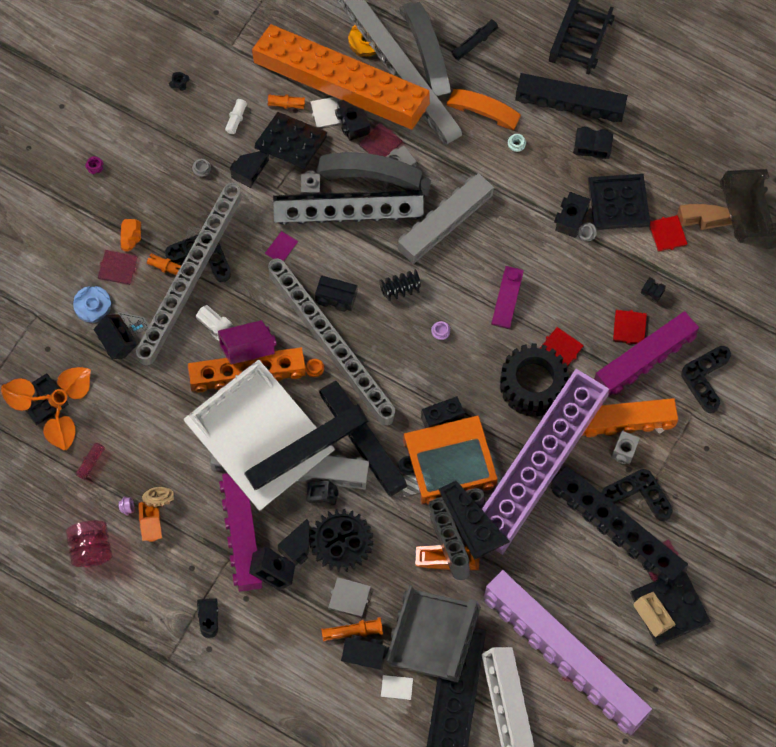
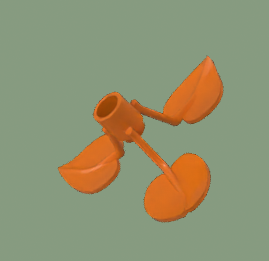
M83 367L65 370L59 375L57 384L61 389L55 390L50 395L32 397L35 393L34 386L30 381L22 378L3 384L1 386V393L5 402L11 408L18 411L28 410L31 406V400L48 399L50 405L56 407L57 411L56 419H50L45 423L43 428L44 436L50 444L61 450H67L75 437V425L68 416H63L59 419L61 406L67 401V396L71 399H81L87 394L90 386L91 370Z

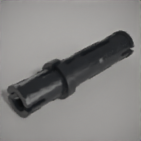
M491 19L486 25L476 29L471 37L451 52L453 57L459 61L479 43L486 41L488 36L499 28L498 24Z

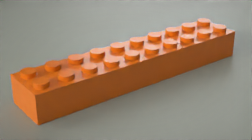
M272 24L269 25L252 49L255 64L335 98L345 100L361 109L413 130L430 104V92L428 89Z

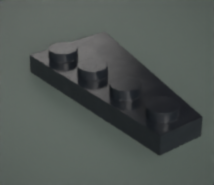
M457 481L438 489L474 560L510 543L509 539L503 535Z

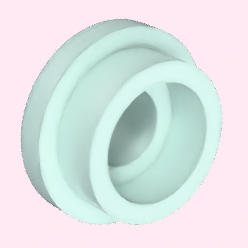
M513 134L508 139V147L512 151H522L526 146V140L521 134Z

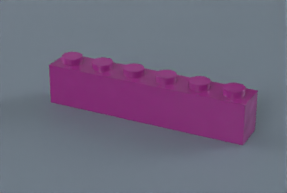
M685 311L596 372L594 380L609 388L608 397L612 394L617 395L623 390V386L628 383L629 385L633 384L640 374H647L653 369V365L664 362L670 353H677L683 347V344L694 341L697 338L699 327Z
M228 473L222 474L223 481H219L221 493L225 492V499L222 500L223 511L228 513V518L224 519L226 530L230 529L231 536L227 537L228 547L233 548L230 562L231 567L236 568V574H232L234 586L238 585L239 592L261 589L262 580L249 574L252 554L257 551L250 499Z

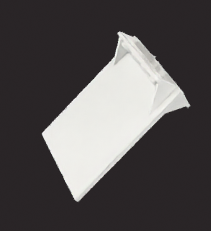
M257 360L241 374L235 375L236 377L185 417L184 422L256 508L261 511L331 454L335 448L331 445L260 489H253L244 475L247 470L317 428L262 362Z

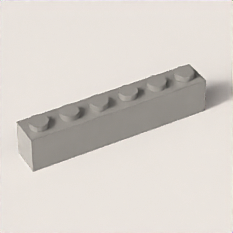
M479 173L474 177H469L464 186L455 189L450 198L442 200L436 210L428 212L422 222H417L408 234L404 233L399 238L398 250L414 264L493 196L494 187Z

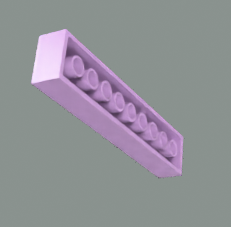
M575 369L482 508L488 518L509 539L510 543L609 395V388L578 369ZM510 543L496 549V551L503 555Z
M502 570L486 586L484 594L485 603L491 609L495 608L505 622H510L517 634L520 636L524 635L529 640L528 643L535 650L539 649L547 662L550 664L554 663L562 676L565 678L568 676L573 681L572 684L577 690L584 691L592 704L600 706L603 709V714L608 719L616 721L618 728L623 733L632 735L648 718L652 708L505 571Z

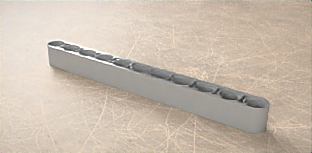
M337 0L392 75L429 90L430 104L422 116L441 142L447 145L461 137L462 131L367 2L365 0Z
M228 183L223 188L140 341L136 354L141 364L151 365L157 358L240 204L242 196L240 187L236 183ZM231 192L237 193L235 196L228 195ZM222 208H228L226 212L220 211ZM214 223L220 224L217 228H213L211 226ZM205 239L211 240L208 244L203 243ZM197 255L203 256L199 260L194 259V257ZM188 271H194L193 275L187 276L185 274ZM179 287H185L184 291H177ZM171 303L177 304L174 308L168 307ZM162 319L168 320L166 324H159ZM154 335L159 336L156 341L150 340ZM146 351L150 352L148 357L141 356Z
M281 259L271 260L268 265L270 279L378 422L382 425L392 424L395 419V408L284 261ZM276 268L281 269L279 272H274L273 270ZM286 282H290L292 285L285 286L283 284ZM297 296H300V297H302L303 299H302V300H295L294 298L297 297ZM306 311H313L314 313L311 314V315H308V314H306L305 312H306ZM323 325L324 328L318 329L316 326ZM333 339L335 342L328 343L327 340ZM343 353L346 357L340 358L337 355ZM350 368H356L357 371H356V372H350L349 369H350ZM365 382L369 385L367 387H361L359 384ZM372 397H378L380 400L377 402H373L370 399ZM389 412L391 415L385 417L382 415V413Z

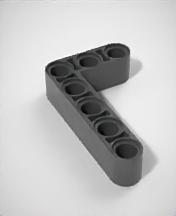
M477 488L466 490L473 501L482 509L485 505L484 492ZM443 498L433 499L429 503L431 523L453 577L457 580H465L470 576L468 555Z

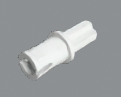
M242 99L236 100L233 111L229 113L230 118L225 128V131L229 134H235L240 121L243 120L242 115L247 102Z

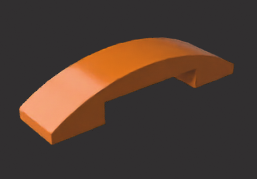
M453 89L447 102L449 107L464 111V109L496 120L497 125L513 131L521 117L520 113L506 104L468 90Z

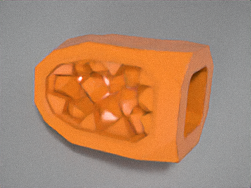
M124 219L122 221L121 250L129 252L141 240L142 225L140 221L136 219Z

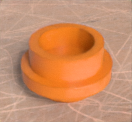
M311 359L306 363L305 371L310 377H319L324 372V364L319 359Z

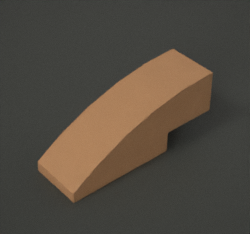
M707 204L680 205L677 212L681 226L699 224L700 230L736 224L739 218V213L734 210Z

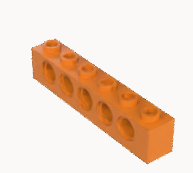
M302 347L278 350L272 355L230 364L227 358L188 363L191 391L200 393L205 392L207 389L215 388L220 390L236 377L235 375L241 374L243 370L247 369L257 360H260L264 366L271 368L268 371L277 381L285 378L299 379L302 376H306ZM285 363L290 365L288 368L281 367ZM228 371L233 373L231 376L223 375ZM207 374L213 375L211 379L204 378Z

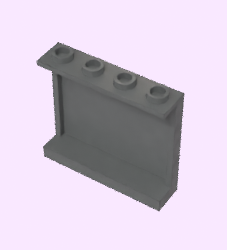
M409 585L408 591H405L403 595L404 603L402 610L400 609L397 614V626L393 628L391 633V645L387 647L385 652L386 661L392 667L458 682L481 606L476 600L469 599V602L418 591L412 585Z

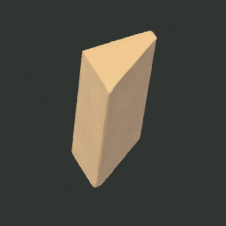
M654 592L640 597L633 604L655 637L676 625Z

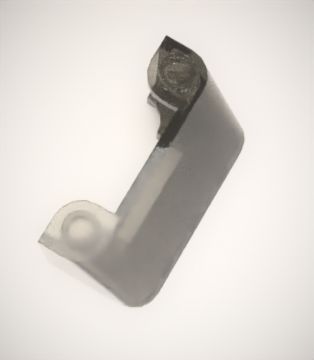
M768 170L727 171L720 180V187L724 193L735 238L738 242L763 249H774L776 247V223H772L764 195L768 191V188L764 187L765 179L769 178Z

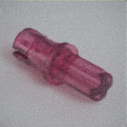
M100 443L93 445L88 455L83 457L84 461L75 472L76 476L83 480L87 479L93 467L97 466L96 462L105 450L103 445Z

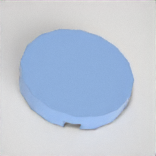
M84 287L74 297V311L78 318L85 322H99L110 313V296L101 287Z

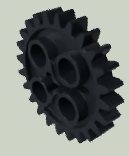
M335 509L334 515L328 511L327 518L321 515L322 522L315 521L317 528H311L313 535H310V540L313 542L310 543V548H315L312 550V555L318 554L316 557L317 562L323 560L322 567L329 564L330 571L335 566L337 567V572H340L341 567H344V570L348 572V566L355 570L356 563L362 566V559L368 560L366 553L372 552V549L368 546H373V541L369 540L373 538V533H368L371 530V526H365L367 523L366 519L360 521L361 514L354 517L353 510L346 514V509H343L342 514H339V511ZM344 525L351 526V530L344 531L341 527ZM325 533H332L334 536L326 539L323 535ZM341 538L342 540H345V542L342 543L341 541H338V539ZM357 542L360 546L358 548H352L350 547V543ZM333 550H340L342 553L339 556H334L331 552Z

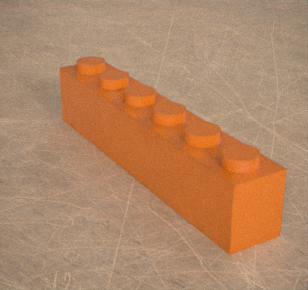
M675 398L602 405L582 436L595 437L597 434L610 436L622 431L630 434L637 430L649 432L656 428H662L663 430L676 427L678 422Z

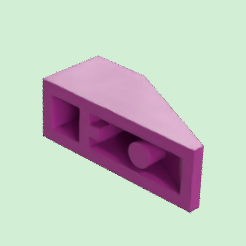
M505 266L491 325L510 329L524 270Z

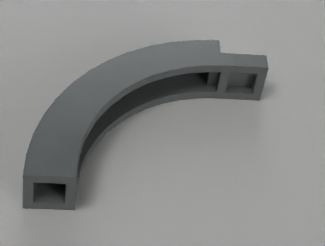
M420 2L406 3L404 6L399 7L400 14L408 23L415 38L424 66L427 84L436 96L450 93L445 63L431 21Z
M341 152L320 156L316 171L317 174L330 181L342 177H366L383 180L407 190H422L423 198L428 197L431 184L430 179L421 175L422 170L392 158L367 153Z

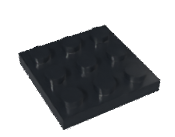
M277 112L256 141L254 148L305 169L326 139L327 131Z
M644 174L588 178L593 224L597 230L650 227Z
M686 572L672 587L656 580L630 592L634 602L640 597L654 592L676 624L656 637L646 625L656 646L708 625L711 622Z

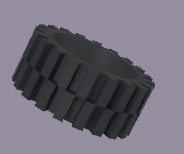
M532 343L531 348H527L525 344L521 346L520 352L516 348L512 351V356L508 355L506 357L500 376V392H503L502 397L504 401L509 399L508 406L511 409L516 406V412L520 414L522 410L527 411L526 416H531L532 412H536V416H542L543 410L545 412L548 411L569 379L567 364H562L563 357L561 355L556 357V350L553 348L549 352L546 350V345L542 344L541 348H537V343ZM529 364L541 365L550 372L553 383L542 392H530L520 386L516 373L523 366Z

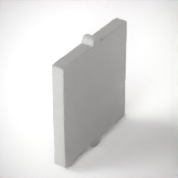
M337 577L334 590L331 591L332 597L328 609L362 618L365 605L368 604L367 598L371 586Z

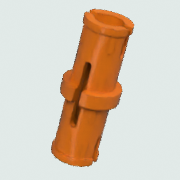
M269 94L268 106L284 107V109H288V107L304 109L305 97H291L288 94H285V96Z
M153 253L149 255L147 260L148 265L161 269L163 273L168 272L177 275L181 268V265L171 262V259H164Z

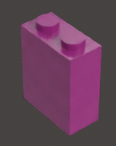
M262 320L218 331L220 348L230 364L275 354V336L271 335L269 327L265 326Z

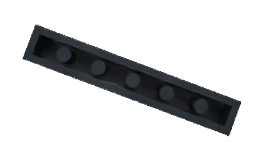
M521 73L515 100L523 104L530 103L539 107L554 108L558 111H569L576 115L583 114L596 119L602 118L611 122H622L628 95Z

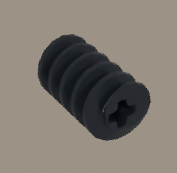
M416 269L414 270V275L411 271H408L406 276L403 273L400 274L399 278L394 275L392 281L389 277L385 278V283L382 279L379 280L382 294L388 301H391V295L398 299V293L405 297L406 291L413 295V289L420 293L421 283Z

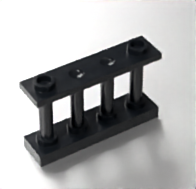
M571 0L550 51L549 62L556 63L558 57H565L588 65L586 74L590 75L591 69H595L598 59L596 56L608 25L612 26L615 18V15H613L614 7L610 6L608 14H604L581 6L579 0ZM581 13L605 22L602 29L576 21L573 17L575 14ZM574 27L598 35V40L595 44L571 36L568 33L569 28L572 29ZM569 42L593 50L591 58L564 50L562 45Z

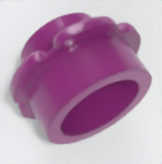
M93 156L87 160L85 167L91 174L100 173L103 170L104 163L100 158Z

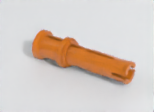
M378 617L377 620H361L357 624L321 629L323 642L351 637L352 634L361 635L364 638L371 634L379 633L383 635L381 617Z

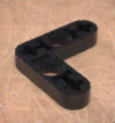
M198 235L168 246L165 250L166 259H171L173 263L184 261L189 253L186 246L194 243ZM218 242L213 253H219L221 257L217 261H213L210 258L208 263L215 279L219 282H226L231 277V271ZM180 247H183V251L185 254L182 255ZM171 251H174L177 256L173 258ZM219 265H221L225 272V276L219 274Z
M719 346L687 363L681 372L682 379L707 413H715L718 410L720 399L705 378V375L729 362L731 351L726 346ZM719 352L721 354H726L725 359L723 357H719L715 362V358L718 357ZM708 360L711 363V367L704 368L701 362ZM696 366H697L698 369H697L696 371H694L693 376H692L691 374H688V375L686 374V373H687V370H689V371L691 372V371L695 370V369H696ZM702 384L705 386L706 391L698 392L695 386ZM708 399L710 402H715L714 407L707 405Z
M647 469L638 470L606 486L602 490V494L606 497L607 492L612 494L618 489L613 499L607 497L614 504L641 492L657 520L667 521L672 515L673 509L653 474ZM641 475H642L643 477H648V478H647V481H646L647 484L645 483L644 480L640 481ZM629 483L632 485V490L624 491L621 485ZM656 491L659 498L651 499L648 496V492ZM660 506L663 510H668L666 515H664L663 513H659Z

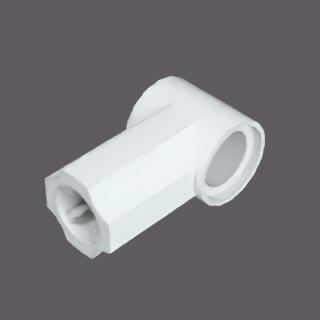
M208 305L203 306L196 314V319L207 327L211 335L218 341L219 330L234 327L226 317H220Z

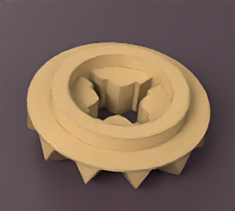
M165 487L149 489L142 496L143 504H146L148 507H163V505H168L170 501L174 500V493L171 489Z

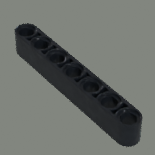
M333 381L319 390L321 398L334 417L354 406L337 381ZM367 424L347 435L362 458L369 461L370 470L390 497L408 487L404 477Z
M357 404L253 466L244 475L253 489L258 490L369 422V419L360 405Z

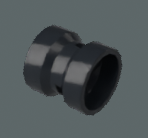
M649 277L641 290V294L645 296L650 295L652 300L658 302L666 286L662 283L656 284L655 279Z

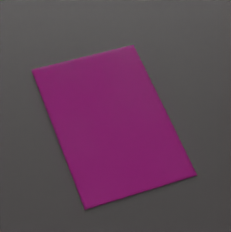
M281 231L265 254L273 259L284 261L298 241Z

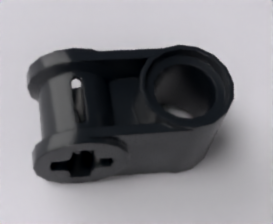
M217 598L197 599L201 634L205 638H213L218 633ZM208 624H211V629H207Z

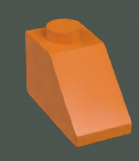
M140 502L139 521L142 541L153 542L162 539L159 506L156 508L154 506L148 507L143 502Z

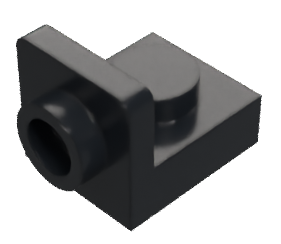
M330 481L308 482L307 502H328L331 505H336V499L339 495L336 485Z

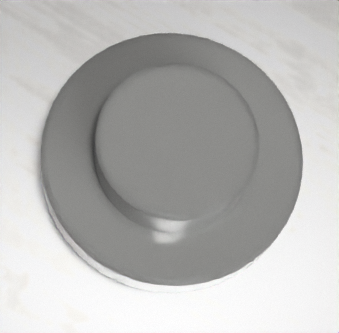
M205 159L196 160L192 166L193 173L199 177L207 176L211 171L210 163Z
M592 223L582 224L578 230L579 237L584 241H592L597 235L596 227Z

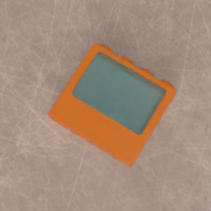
M479 415L404 433L403 442L408 449L421 494V504L427 503L429 505L433 499L442 497L438 489L454 481H457L465 491L475 488L487 491L497 486L498 478Z

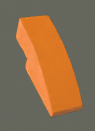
M441 545L416 547L417 567L450 570ZM464 547L469 558L470 570H479L480 557L474 560L468 547Z

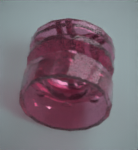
M98 520L85 521L67 528L66 536L68 545L71 546L69 553L73 566L91 567L111 560L113 556L110 550V542L107 541L109 534L105 522Z

